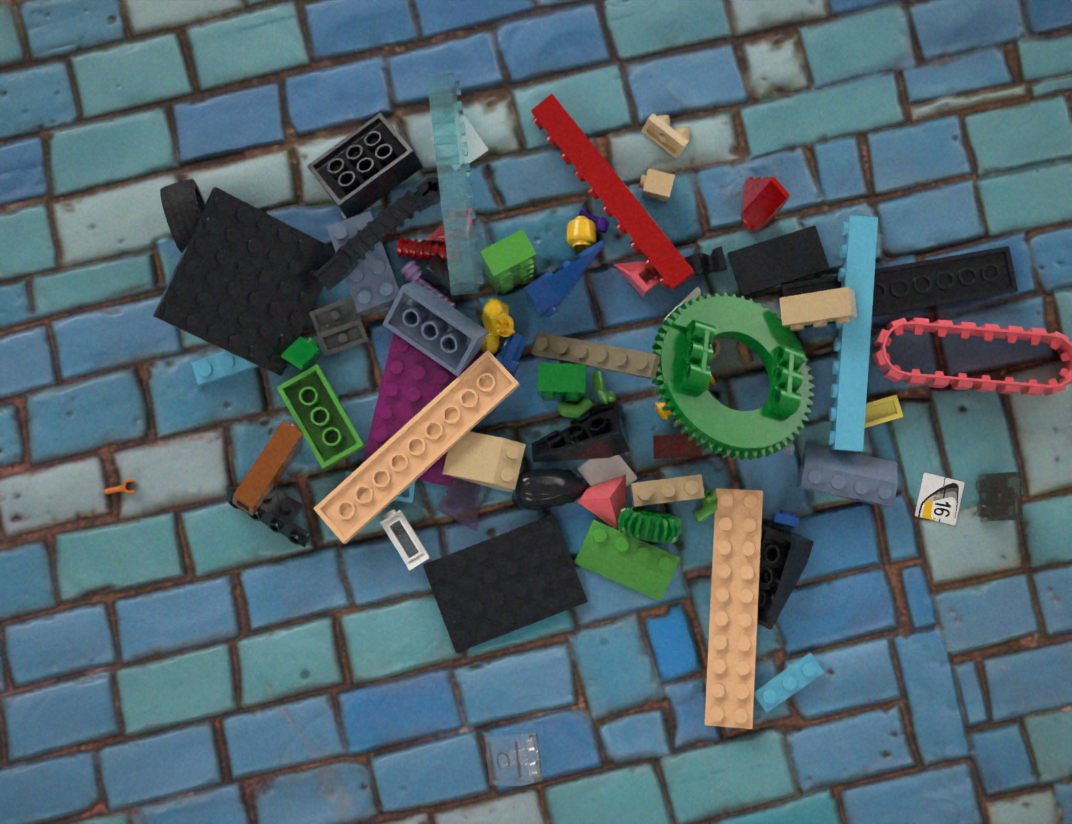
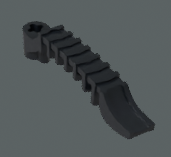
M429 177L418 187L411 190L408 189L405 195L401 198L398 197L394 204L387 206L384 212L379 213L372 222L369 221L362 230H358L353 238H349L347 243L341 246L335 255L313 275L328 291L335 287L355 270L359 258L364 261L366 259L365 253L368 250L373 252L375 250L374 245L379 241L383 243L385 241L384 237L388 233L392 235L394 228L398 225L402 227L405 219L409 218L411 220L414 217L415 211L422 212L424 209L441 202L443 198L442 181L436 177Z

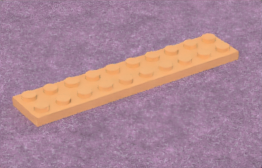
M487 350L313 509L342 543L346 544L517 389L520 384L493 354Z
M716 488V498H718L714 516L705 725L753 729L763 491Z

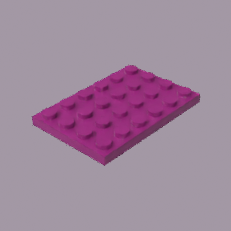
M394 332L362 464L458 377ZM479 351L462 373L482 356L484 352ZM447 452L417 480L453 488L455 478L442 474Z

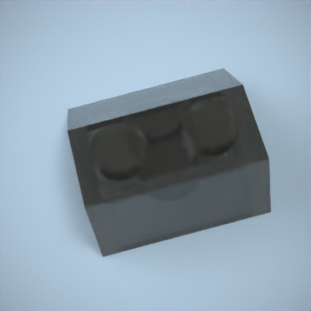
M1020 472L978 475L976 492L979 493L980 503H977V515L980 517V521L1002 522L1023 520Z

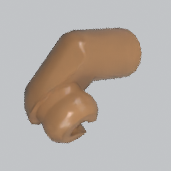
M737 341L736 349L742 364L745 365L754 361L749 350L750 347Z

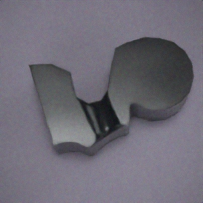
M722 246L713 249L709 255L697 253L684 258L696 273L693 277L727 270Z

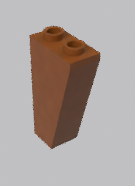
M281 422L233 494V504L250 515H254L301 451L303 433L299 427L292 423Z

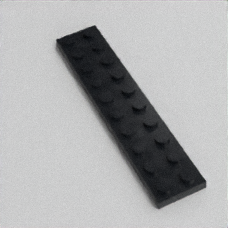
M1009 246L875 269L872 317L1016 293L1018 287ZM837 275L784 284L780 287L782 297L838 289L841 288V282L838 281ZM835 321L827 322V325L835 324ZM806 325L804 329L812 328L813 325Z

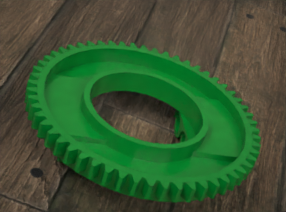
M708 293L704 297L700 295L696 299L692 298L688 302H684L662 323V326L658 329L659 334L654 338L656 342L652 345L654 349L652 353L661 357L656 378L652 381V384L659 385L654 390L655 393L662 394L658 402L666 403L662 410H670L671 412L667 418L676 419L673 426L681 425L680 433L688 432L689 441L696 438V446L704 443L705 451L712 447L713 454L716 455L721 451L723 458L730 454L732 460L738 456L740 460H744L746 457L752 460L755 457L760 459L764 455L767 457L772 453H776L800 434L799 431L805 427L803 424L808 421L806 416L811 413L809 407L813 405L810 399L814 397V393L810 392V390L815 386L809 382L814 379V376L808 374L812 367L806 366L809 358L805 356L806 351L802 349L801 341L797 340L796 334L792 333L790 328L782 326V319H779L776 313L770 312L768 307H762L761 303H754L753 299L746 300L744 296L737 298L735 294L728 296L727 293H723L719 296L718 293H715L711 297ZM728 338L737 340L750 347L762 360L769 378V391L766 401L761 408L752 411L734 410L718 402L707 390L711 378L709 364L713 357L711 343L714 339Z

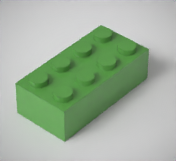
M523 229L480 251L483 270L496 294L502 292V294L509 292L514 288V284L522 281V283L528 282L537 273V254Z
M318 364L276 387L322 469L328 470L366 448L365 443Z

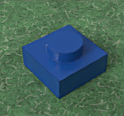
M780 509V513H773L771 522L796 528L800 518L793 517L794 512Z

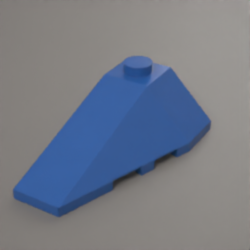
M602 240L579 253L575 257V262L572 263L571 260H567L560 265L556 273L553 274L550 270L525 287V296L540 318L544 315L548 318L558 311L557 307L604 249Z

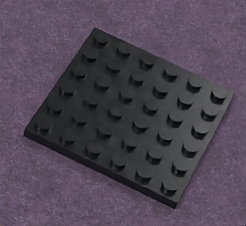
M213 187L153 317L282 376L288 362L281 355L300 337L310 316L309 312L312 311L323 287V284L313 274L335 255V249L229 193Z

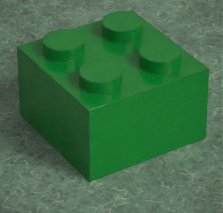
M539 363L538 396H542V400L556 401V397H565V401L579 402L580 398H584L586 385L585 364Z

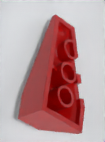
M749 177L743 184L740 213L741 223L748 231L752 230L754 234L776 218L790 197L789 193L775 177H764L762 180L760 177L755 179Z

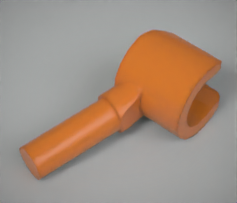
M128 479L123 485L104 489L105 495L117 492L134 494L137 489L127 490V484L135 482L132 479Z

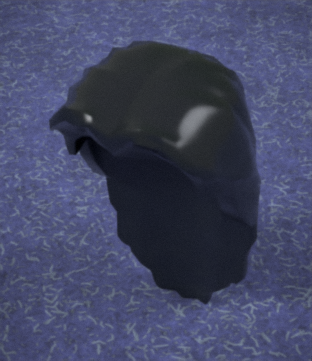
M529 469L518 475L516 487L512 494V501L523 509L533 511L563 506L568 503H574L579 498V495L585 492L587 484L584 478L577 477V474L573 473L570 469Z

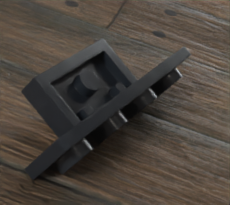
M230 486L227 490L226 501L233 508L241 509L233 504V494L237 489ZM273 487L253 516L247 513L252 519L266 524L272 531L288 537L292 543L303 547L308 544L310 533L292 523L301 511L303 504Z

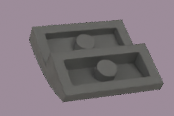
M352 296L309 312L325 356L369 341Z

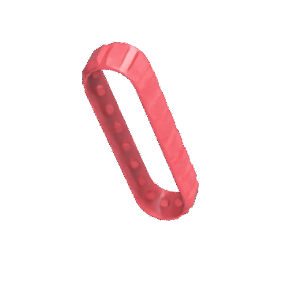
M905 318L887 324V330H880L872 343L875 351L871 356L875 368H880L884 373L883 377L894 383L905 380V385L921 386L928 382V386L934 388H944L951 384L952 389L968 390L974 386L975 391L991 392L997 388L998 393L1014 394L1020 390L1021 395L1038 396L1042 393L1048 396L1066 390V385L1072 383V343L1068 340L1069 337L1057 331L1047 333L1046 329L1030 328L1023 331V327L1007 326L1000 329L999 325L983 324L980 327H976V323L960 322L957 325H953L952 321L936 320L933 323H929V319L913 318L907 322ZM903 330L914 331V335H922L923 332L937 333L938 337H945L946 334L960 335L961 339H969V336L984 337V341L1002 338L1007 339V343L1025 340L1030 341L1031 345H1039V342L1050 344V348L1058 351L1063 362V368L1059 372L1061 378L1058 381L1055 378L1047 380L1048 385L1037 384L1035 379H1029L1028 383L1014 382L1012 377H1005L1004 381L991 380L989 375H982L981 379L967 378L966 373H959L958 377L944 376L943 371H935L934 375L920 374V369H912L911 373L901 371L900 366L896 364L893 366L889 360L891 358L889 353H886L885 346H889L892 341L888 337L892 331L896 336L903 334Z

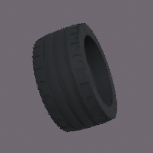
M194 179L173 183L160 189L164 214L172 237L181 253H183L205 206L200 189Z

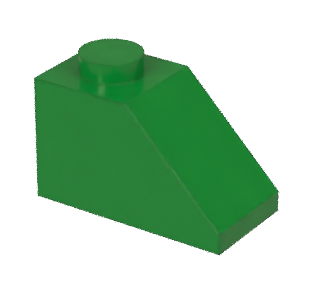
M299 337L281 357L298 370L304 372L315 365L323 352L318 348L320 344L312 338L308 337L305 340Z

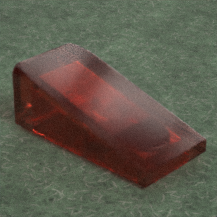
M689 433L653 436L654 459L701 457L702 446L701 444L696 446V438L689 441Z

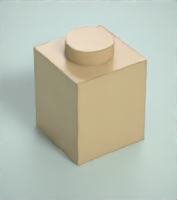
M648 168L647 175L642 174L639 184V188L643 189L641 196L668 202L675 175Z

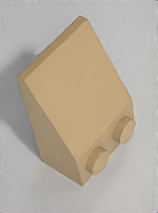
M469 431L447 451L442 474L505 492H511L516 487L526 444Z

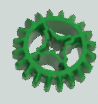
M639 507L621 509L617 521L618 530L624 535L651 542L674 543L678 541L682 530V522L679 518L668 513Z

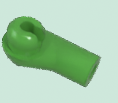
M593 372L591 376L594 391L601 402L604 404L615 402L614 391H606L603 372Z
M585 397L578 404L561 401L557 409L564 417L579 418L593 404Z
M713 489L704 491L705 498H703L702 508L693 513L698 523L714 514L717 510L718 498H716V492Z

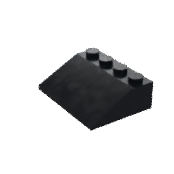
M381 113L370 119L307 166L347 219L362 213L423 168L414 150Z

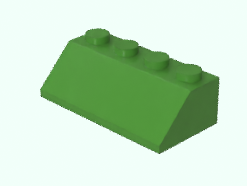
M593 519L574 564L660 601L674 575L680 557L637 538L624 535L619 530Z

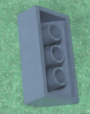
M415 281L401 287L382 324L456 376L462 373L479 352L489 334V331Z
M805 442L796 488L885 508L894 506L898 486L897 462L848 451L830 450V447Z

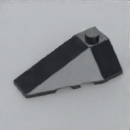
M618 401L594 408L589 411L590 415L580 421L575 419L570 422L571 426L562 431L555 430L533 442V461L600 459L629 452L628 433Z
M762 524L758 624L767 629H772L807 565L814 541L799 534Z

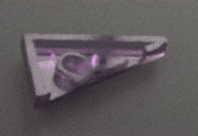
M453 478L437 510L468 528L477 531L479 528L480 484Z

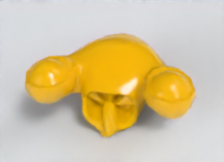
M497 298L488 299L482 312L484 329L489 331V334L481 346V350L484 353L489 350L493 355L499 349L500 336L508 337L515 333L513 319L508 315L509 305Z

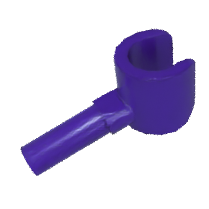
M583 210L579 212V215L585 216L596 223V231L601 233L607 232L609 224L606 218L593 216Z

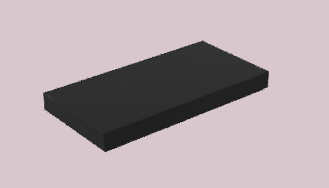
M815 225L727 253L741 296H747L830 269Z

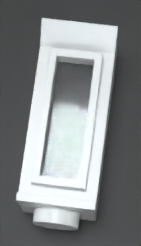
M393 509L383 515L384 520L380 524L383 526L409 571L431 559L401 510L396 512Z

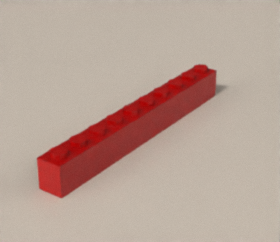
M551 93L533 108L531 112L535 117L532 121L539 130L544 128L549 135L546 136V139L554 148L557 145L563 152L559 155L567 165L572 163L575 166L574 174L581 183L586 180L591 186L587 190L595 200L598 198L602 200L605 205L601 208L608 217L611 218L614 215L618 220L616 227L623 235L628 233L633 239L630 244L637 253L642 251L647 258L644 262L651 271L656 269L660 273L661 277L658 280L666 290L671 287L673 291H676L696 275L694 270L555 96Z

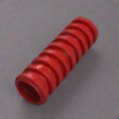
M400 237L397 245V255L400 258L403 255L407 259L409 256L412 259L417 257L419 260L424 258L426 261H429L433 255H436L443 263L446 261L450 265L452 262L455 265H459L462 247L461 245L455 247L454 244L448 246L447 243L441 245L439 242L434 244L432 241L427 243L425 240L419 242L418 239L412 241L411 238L405 240L404 237Z

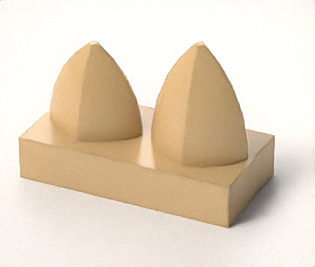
M653 113L641 130V132L676 159L684 151L690 137L689 127H679L677 129L670 127L669 115L656 116Z

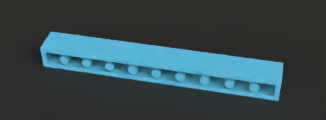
M850 215L842 222L841 226L844 245L841 244L839 256L840 259H843V266L839 268L838 281L841 282V288L850 287L854 289L857 318L850 319L851 322L846 324H836L835 321V328H838V337H835L833 350L837 351L836 361H833L832 364L835 384L831 385L830 396L834 398L833 407H830L829 421H832V431H828L827 443L831 445L830 450L863 451L878 217Z

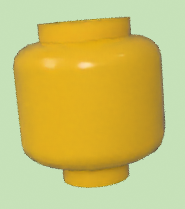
M585 216L575 217L566 227L567 244L577 252H583L596 243L595 223Z

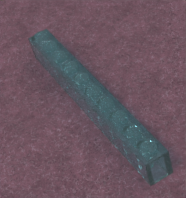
M454 72L426 75L451 296L480 293L479 284H484L483 271L477 268V262H481L480 248H475L474 241L478 240L477 226L472 227V219H476L475 206L470 205L469 198H473L472 184H467V177H471L470 164L465 163L464 156H468L467 142H462V136L466 135L464 121L460 122L459 115H463L462 101H457V95H461L460 82L455 81Z

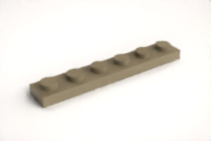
M537 332L531 353L536 357L572 364H585L587 367L653 380L655 379L661 358L653 353Z

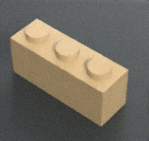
M850 287L779 298L782 326L790 328V331L804 330L806 325H813L814 328L825 327L827 322L836 321V324H846L851 322L850 319L857 318L855 291Z
M702 474L630 484L632 506L634 508L705 498Z

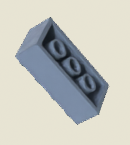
M371 211L326 226L335 252L341 246H344L349 238H353L358 230H362L369 221L372 222L374 220ZM380 241L374 245L375 250L373 252L368 250L365 253L366 259L364 261L360 258L357 260V267L345 278L360 317L392 306L400 291L385 248Z

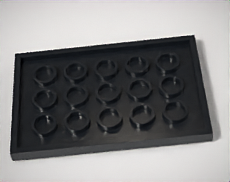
M554 514L423 564L456 653L588 602Z

